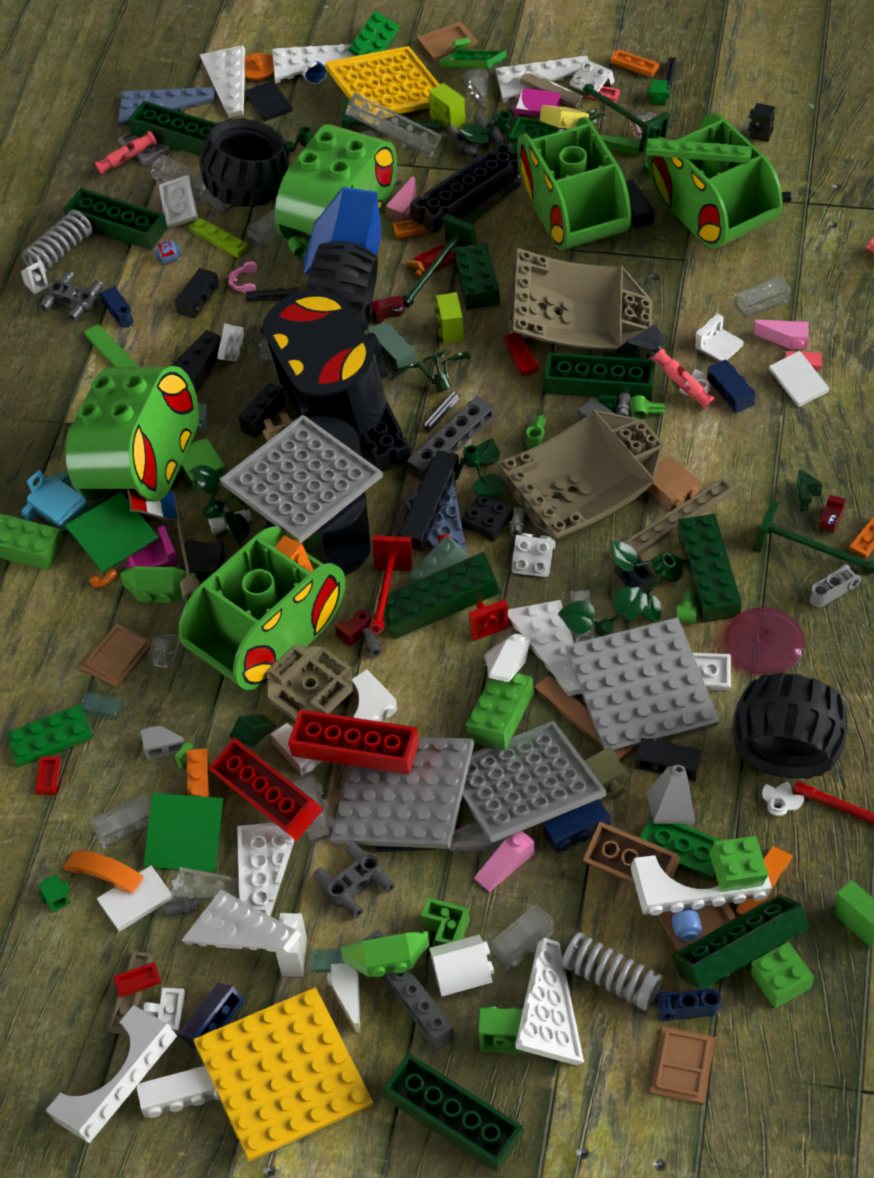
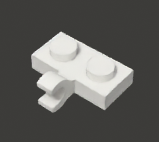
M162 988L160 1004L144 1003L143 1011L154 1017L158 1016V1019L167 1023L174 1033H179L185 995L184 989Z

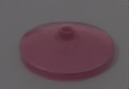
M768 607L752 608L741 612L729 623L725 635V647L727 653L731 654V660L741 669L756 675H771L790 670L801 659L805 645L804 633L798 622L789 614Z

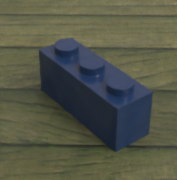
M725 359L708 367L707 380L735 413L754 406L755 390L746 383L743 376L738 374L732 364Z
M597 799L543 823V833L555 853L566 851L572 845L578 842H585L593 836L599 822L610 826L611 816L601 801Z
M217 983L178 1035L191 1049L197 1050L194 1045V1039L226 1026L245 999L232 985Z

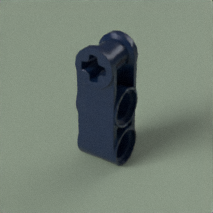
M115 286L99 293L103 305L107 307L111 316L115 318L121 327H130L134 323V319L130 314V306Z
M715 989L659 993L655 996V1001L658 1003L659 1008L658 1019L660 1021H671L675 1019L715 1016L720 1010V993ZM706 1001H713L715 1004L709 1005ZM684 1003H691L693 1006L687 1007Z

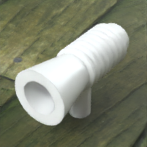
M225 507L223 512H228L229 509ZM240 510L234 513L241 514L248 523L252 521L249 510ZM224 517L208 519L213 536L228 529L224 522Z

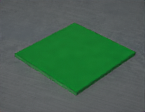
M121 492L65 525L103 573L159 539L158 535L138 512H131L130 503Z
M152 793L143 867L152 865L153 868L216 872L223 798Z

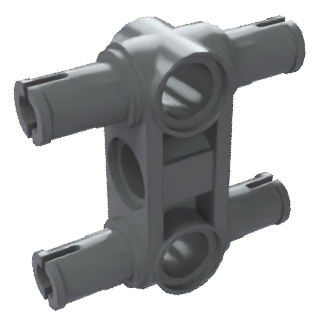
M477 113L474 116V122L484 126L486 131L494 123V120H486L481 113ZM450 125L446 129L447 134L452 138V142L456 146V151L461 154H467L472 161L479 157V152L475 149L490 142H494L496 145L501 142H507L501 136L497 126L488 135V142L484 144L471 143L463 137L454 125Z
M66 271L60 280H53L48 284L46 297L39 304V308L43 312H48L54 303L72 308L67 316L70 321L76 322L82 313L90 312L94 309V302L96 301L97 294L103 289V284L95 280L89 289L72 285L70 283L75 279L74 274Z
M352 842L346 847V853L356 861L335 878H332L322 867L313 873V877L324 887V893L329 897L331 904L344 908L354 919H357L363 913V909L353 900L354 897L374 882L386 893H390L396 885L385 874L384 867L379 863L377 856L364 853L355 842Z

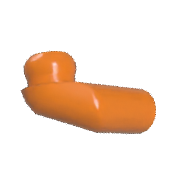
M407 260L406 267L415 269L414 275H416L417 279H420L426 272L420 261Z
M110 569L104 577L99 578L96 574L92 575L89 578V582L95 588L105 587L117 577L118 573L114 569Z

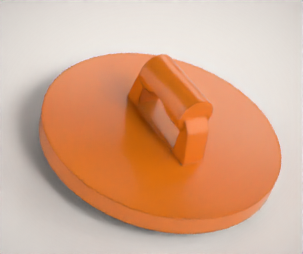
M255 53L245 57V78L249 80H264L274 75L273 56L266 53Z

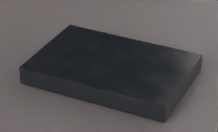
M273 80L245 90V96L264 122L293 111L291 104Z

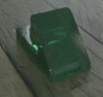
M798 470L797 477L800 511H808V504L812 503V496H821L823 485L803 470Z

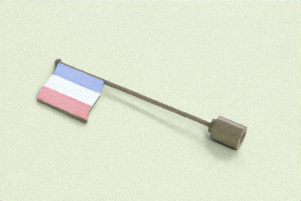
M127 489L131 512H140L161 519L177 521L186 577L181 580L180 587L183 602L186 604L193 592L200 586V583L196 577L190 576L176 501L177 492L172 490L162 500L148 501L141 497L135 489Z

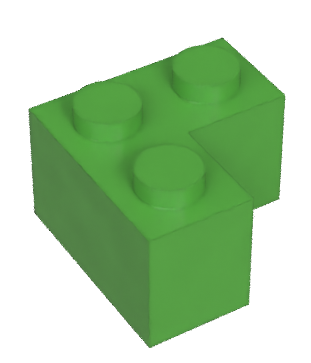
M428 897L421 914L422 928L437 932L435 946L461 940L464 938L470 921L469 908Z

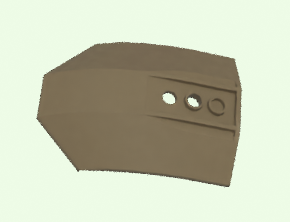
M517 248L508 285L507 318L512 332L541 341L585 349H616L627 340L652 326V300L622 265L616 267L578 264L548 258ZM553 309L560 310L562 315H557Z
M593 409L592 413L559 435L530 450L497 463V466L515 502L520 508L525 510V515L532 524L557 539L606 517L637 498L654 483L664 443L644 420ZM575 488L578 490V492H568V489ZM553 497H560L561 499H553Z

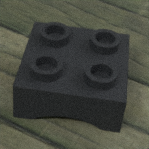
M479 495L462 516V528L478 532L494 542L504 525L512 519L513 507L491 497Z
M186 539L185 550L189 572L196 573L197 579H208L222 565L225 551L223 541L205 543ZM183 558L179 566L181 570H185Z

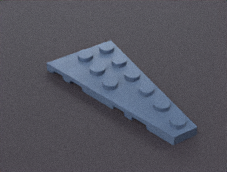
M215 87L122 91L118 125L119 127L124 126V123L128 122V118L143 100L173 110L180 109V111L186 110V107L193 105L199 107L214 103Z
M453 481L427 541L433 549L438 544V537L442 534H448L467 554ZM418 494L403 500L409 513L412 500L416 499Z

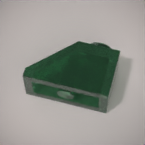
M263 714L239 716L229 737L231 739L235 737L246 747H254L275 729L276 724Z

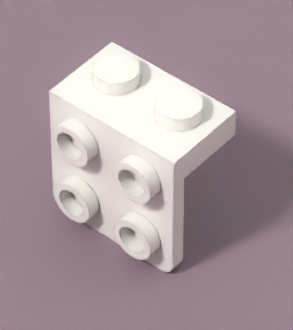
M585 59L571 79L570 86L583 91V87L586 84H592L594 90L599 92L604 83L612 86L615 80L612 70Z
M716 314L707 321L705 326L697 330L695 334V348L720 362L725 359L729 360L743 346L744 342L723 330V316Z
M522 533L521 536L516 535L512 572L515 574L548 577L552 551L555 550L556 542L550 536L541 535L540 538H535L532 534Z

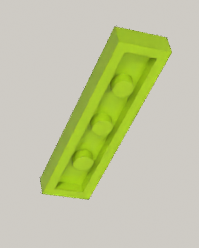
M200 217L188 226L191 233L237 258L249 249L248 243Z

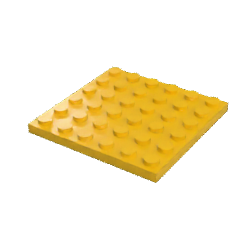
M409 46L325 62L326 70L365 121L430 108L429 91L440 85Z
M316 987L194 1039V1045L248 1162L373 1106L374 1102Z

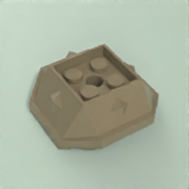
M294 645L267 669L269 702L294 721H296L299 709L329 714L353 691L352 668L323 647Z

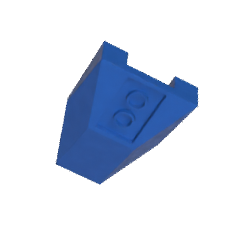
M349 187L341 188L314 222L304 257V274L310 275L316 250L319 244L333 241L355 243L377 255L382 236L377 192Z

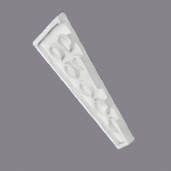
M351 44L272 49L275 83L280 82V79L288 78L289 80L293 79L295 75H303V67L307 62L319 61L325 66L327 61L355 56L348 52Z
M235 46L200 54L228 117L244 115V46Z
M588 56L495 68L503 103L508 102L509 98H518L523 88L532 89L520 83V78L527 70L553 82L557 80L561 82L565 80V77L574 76L584 60H588Z
M561 600L508 609V619L513 623L515 630L519 631L525 638L530 639L529 647L538 659L543 661L546 669L555 676L557 683L568 696L582 694L566 652V645L574 644L570 630L558 616V612L563 608Z
M273 822L237 826L239 899L270 916L295 840Z
M220 890L181 941L186 945L195 943L200 946H207L208 944L220 948L233 949L248 947L250 950L261 948L272 952L288 953L301 934L279 920Z

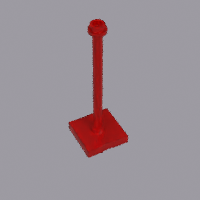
M442 534V535H440V536L438 537V543H439L446 535H447V536H449V535H448V534ZM505 599L485 606L482 601L476 604L477 610L469 612L470 636L473 641L509 628L508 604Z
M373 535L374 569L385 570L375 619L370 622V629L375 634H379L384 630L385 624L382 619L393 570H412L411 537Z

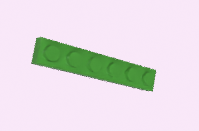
M648 138L646 155L737 163H750L752 153L751 146Z

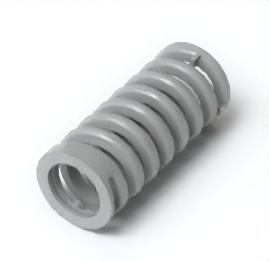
M71 210L61 221H58L55 226L46 231L44 236H40L37 241L33 242L31 246L22 252L24 263L29 267L41 261L44 271L47 272V269H50L52 264H56L58 259H62L64 254H68L70 249H74L76 244L81 243L82 238H87L92 233L90 222L79 211Z
M578 932L571 940L564 954L562 967L571 972L575 969L576 975H585L586 980L589 982L595 980L598 987L605 986L606 990L610 993L616 991L617 997H626L628 1003H634L635 1006L646 1011L659 991L663 975L656 973L654 976V971L648 970L641 986L634 993L644 966L639 964L636 967L629 983L624 988L625 980L634 964L632 959H628L619 977L613 983L614 976L622 963L623 954L618 953L615 956L608 973L603 977L604 969L612 957L613 949L607 948L598 967L593 971V966L603 948V944L598 942L591 951L587 963L582 967L583 960L592 945L593 939Z

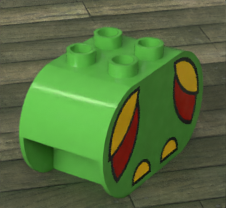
M711 113L703 119L699 130L676 141L751 146L750 163L647 155L650 177L661 201L709 248L717 249L776 221L781 214L782 191L772 164L720 114ZM658 137V138H656V139L667 140L666 138H663V137Z
M579 118L575 128L536 139H531L526 133L519 136L517 157L525 192L551 240L559 250H566L628 231L631 222V208L624 176L589 118Z
M331 124L322 126L287 170L281 182L275 205V224L280 236L290 239L296 236L298 232L311 236L314 222L342 187L377 192L380 214L391 196L395 183L397 155L394 145L391 142Z
M177 366L110 367L103 369L91 383V388L83 404L77 411V416L69 430L66 441L68 474L74 488L80 495L87 500L96 501L110 489H135L144 499L159 501L168 494L194 438L199 419L196 392L185 371Z
M269 527L259 532L205 580L190 596L179 622V639L182 645L245 690H254L267 684L268 668L294 645L307 647L321 634L335 616L345 591V576L342 569L332 563L323 564L306 553L313 568V571L310 572L274 548L283 536L290 538L279 527Z

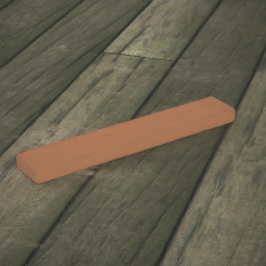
M549 675L534 686V691L602 749L589 711L575 697L568 696L561 686ZM633 747L615 751L619 762L633 752Z

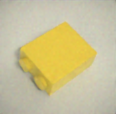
M542 105L539 121L559 128L571 129L577 126L579 118H588L589 114L569 107Z

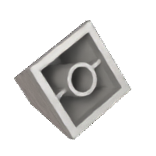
M681 765L667 767L646 793L653 824H694L695 817L685 767Z

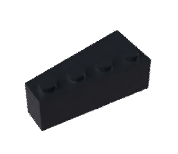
M206 330L171 365L185 371L194 386L196 396L197 392L202 389L205 378H208L212 366H215L218 360L221 336L209 330Z

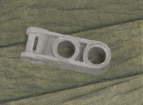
M843 565L840 569L812 586L810 595L811 605L817 608L824 607L849 590L856 588L861 582L862 577L855 575L850 570L849 565Z

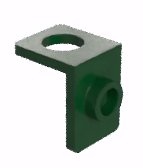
M599 395L598 402L616 414L617 397Z

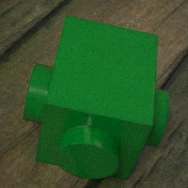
M668 80L651 81V88L647 90V98H650V105H666V99L670 98V89H667Z
M57 874L47 877L38 883L41 890L38 896L42 904H48L52 913L71 904L67 894L70 889L66 881H61Z

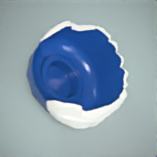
M319 61L307 62L303 67L305 80L316 85L325 80L326 69L324 64Z

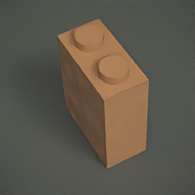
M668 456L659 462L654 483L646 490L669 511H672L699 493L700 481L673 457Z

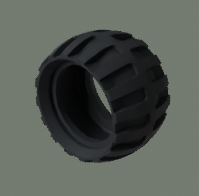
M231 118L217 123L207 134L200 153V171L205 188L209 190L214 198H218L221 202L232 204L236 207L253 208L259 205H266L270 200H274L289 168L288 150L281 133L276 131L271 125L264 124L255 119Z
M333 241L319 244L312 262L307 291L323 290L340 296L352 313L360 310L367 323L377 279L378 256L369 249L355 243Z
M799 674L761 675L758 679H753L740 697L733 719L734 744L737 754H740L741 759L757 770L791 779H810L815 776L825 775L839 759L847 736V714L841 695L837 694L830 685H826L815 678L811 679Z

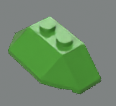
M135 566L126 571H121L120 576L123 586L139 602L177 603L182 599L180 582L186 577V571L174 567ZM190 572V576L196 577V573Z
M428 932L402 933L364 940L341 947L343 962L367 977H381L393 972L403 973L412 969L429 947Z

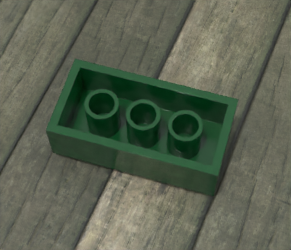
M487 243L454 248V262L466 310L500 305V289Z

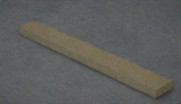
M722 477L694 497L685 501V503L625 540L624 543L633 547L636 553L640 555L677 531L678 519L700 516L735 493L736 488Z

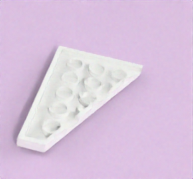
M543 938L538 941L515 1044L516 1049L578 1066L584 1062L566 972L565 968L562 967L563 958L560 943Z

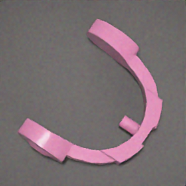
M252 261L246 262L243 267L232 271L228 276L230 288L243 292L245 295L246 291H256L254 284L248 283L237 286L233 282H237L236 277L240 273L256 272L257 263Z

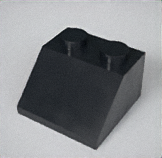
M653 324L627 340L615 352L629 358L643 359L646 357V359H649L663 349L661 345L666 340L657 326Z

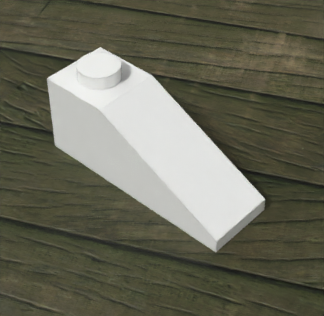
M346 963L331 964V972L327 973L328 986H332L333 994L354 1031L360 1033L359 971Z

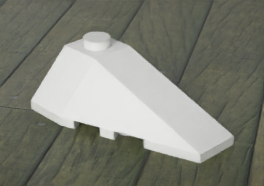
M514 634L489 649L484 656L486 666H488L489 678L509 682L527 662L530 639L525 638L521 634Z

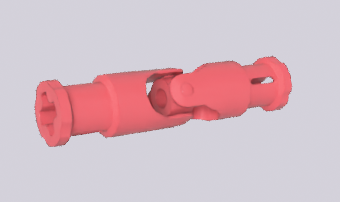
M148 131L145 136L134 139L107 155L105 159L94 164L99 173L103 175L105 171L110 168L114 169L126 160L145 151L146 147L157 144L153 134Z
M661 349L653 357L652 360L656 361L663 368V371L687 395L695 399L702 406L703 410L711 404L714 397H710L703 390L704 387L686 372L675 359H671L664 349Z

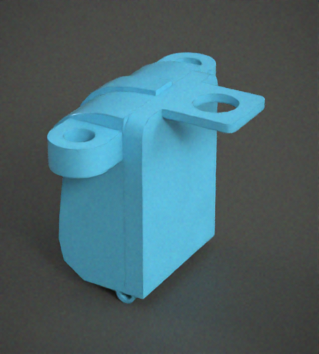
M38 470L27 480L32 493L27 497L28 505L21 511V517L24 520L32 521L38 516L52 527L59 528L63 532L67 530L65 525L88 508V505L82 495L69 487L72 482L67 472H62L58 477L51 475L45 479L42 471ZM40 477L39 483L33 486V481Z

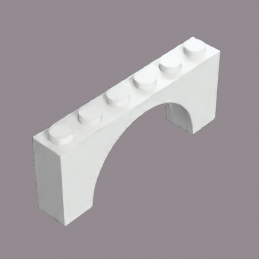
M367 669L352 679L353 692L359 700L354 718L381 722L385 718L391 717L397 711L396 699ZM286 723L271 733L272 742L276 749L302 776L307 772H311L315 766L323 761L291 755L288 741L293 728Z
M655 855L634 858L630 867L643 915H659L666 911L676 913L687 908L697 910L709 905L718 907L730 902L739 904L751 899L760 901L765 899L772 889L768 876L761 887L721 892L719 886L708 889L686 887L671 879L662 870Z
M134 1005L119 1022L130 1036V1050L125 1064L118 1074L105 1086L90 1094L68 1096L60 1093L45 1110L56 1123L88 1143L93 1140L177 1037L167 1023Z

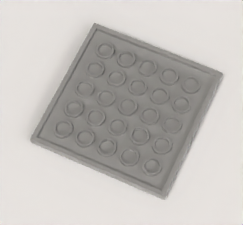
M302 415L220 478V483L275 526L281 528L292 539L302 543L381 479L383 474L374 465Z
M678 617L566 645V652L603 750L611 746L615 752L639 746L641 737L659 741L719 724L720 721Z
M552 721L512 737L506 750L487 747L472 753L462 799L490 842L493 843L605 797L606 790L557 724Z
M419 737L420 742L410 775L349 766L330 836L331 843L349 845L355 842L356 845L450 849L473 751V739Z

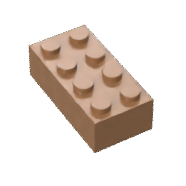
M599 822L583 861L589 866L635 885L630 868L634 858L655 855L658 864L671 879L681 858L672 851Z

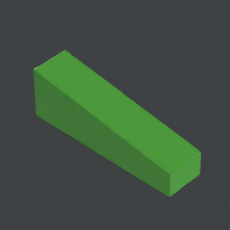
M600 136L610 150L635 156L639 155L640 140Z

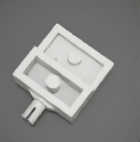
M224 324L217 359L236 362L240 355V348L244 345L242 341L244 337L243 327Z

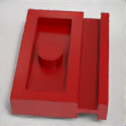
M441 243L415 256V261H420L427 271L444 249V244ZM451 251L434 272L454 263V254Z

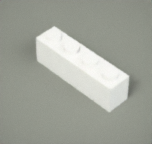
M205 1066L137 1085L140 1107L144 1118H155L160 1116L161 1113L168 1111L177 1112L190 1105L199 1106L212 1099L220 1100Z

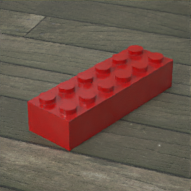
M299 709L288 745L291 755L294 757L410 775L420 739L417 727Z
M235 737L208 767L215 776L295 841H298L323 810L310 796Z

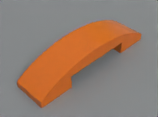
M774 846L764 858L772 889L781 873H784L793 856ZM768 896L760 901L751 899L739 903L735 914L740 916L765 902Z
M74 851L63 866V869L78 875H82L84 872L114 884L116 889L130 894H134L144 879L140 873L125 864L89 851Z

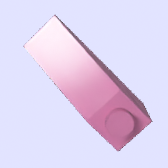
M411 177L386 205L387 219L394 222L411 219L410 202L415 200V177Z
M755 319L754 335L788 349L807 350L809 322Z
M523 831L512 834L500 845L474 877V880L488 893L491 892L534 855V841Z

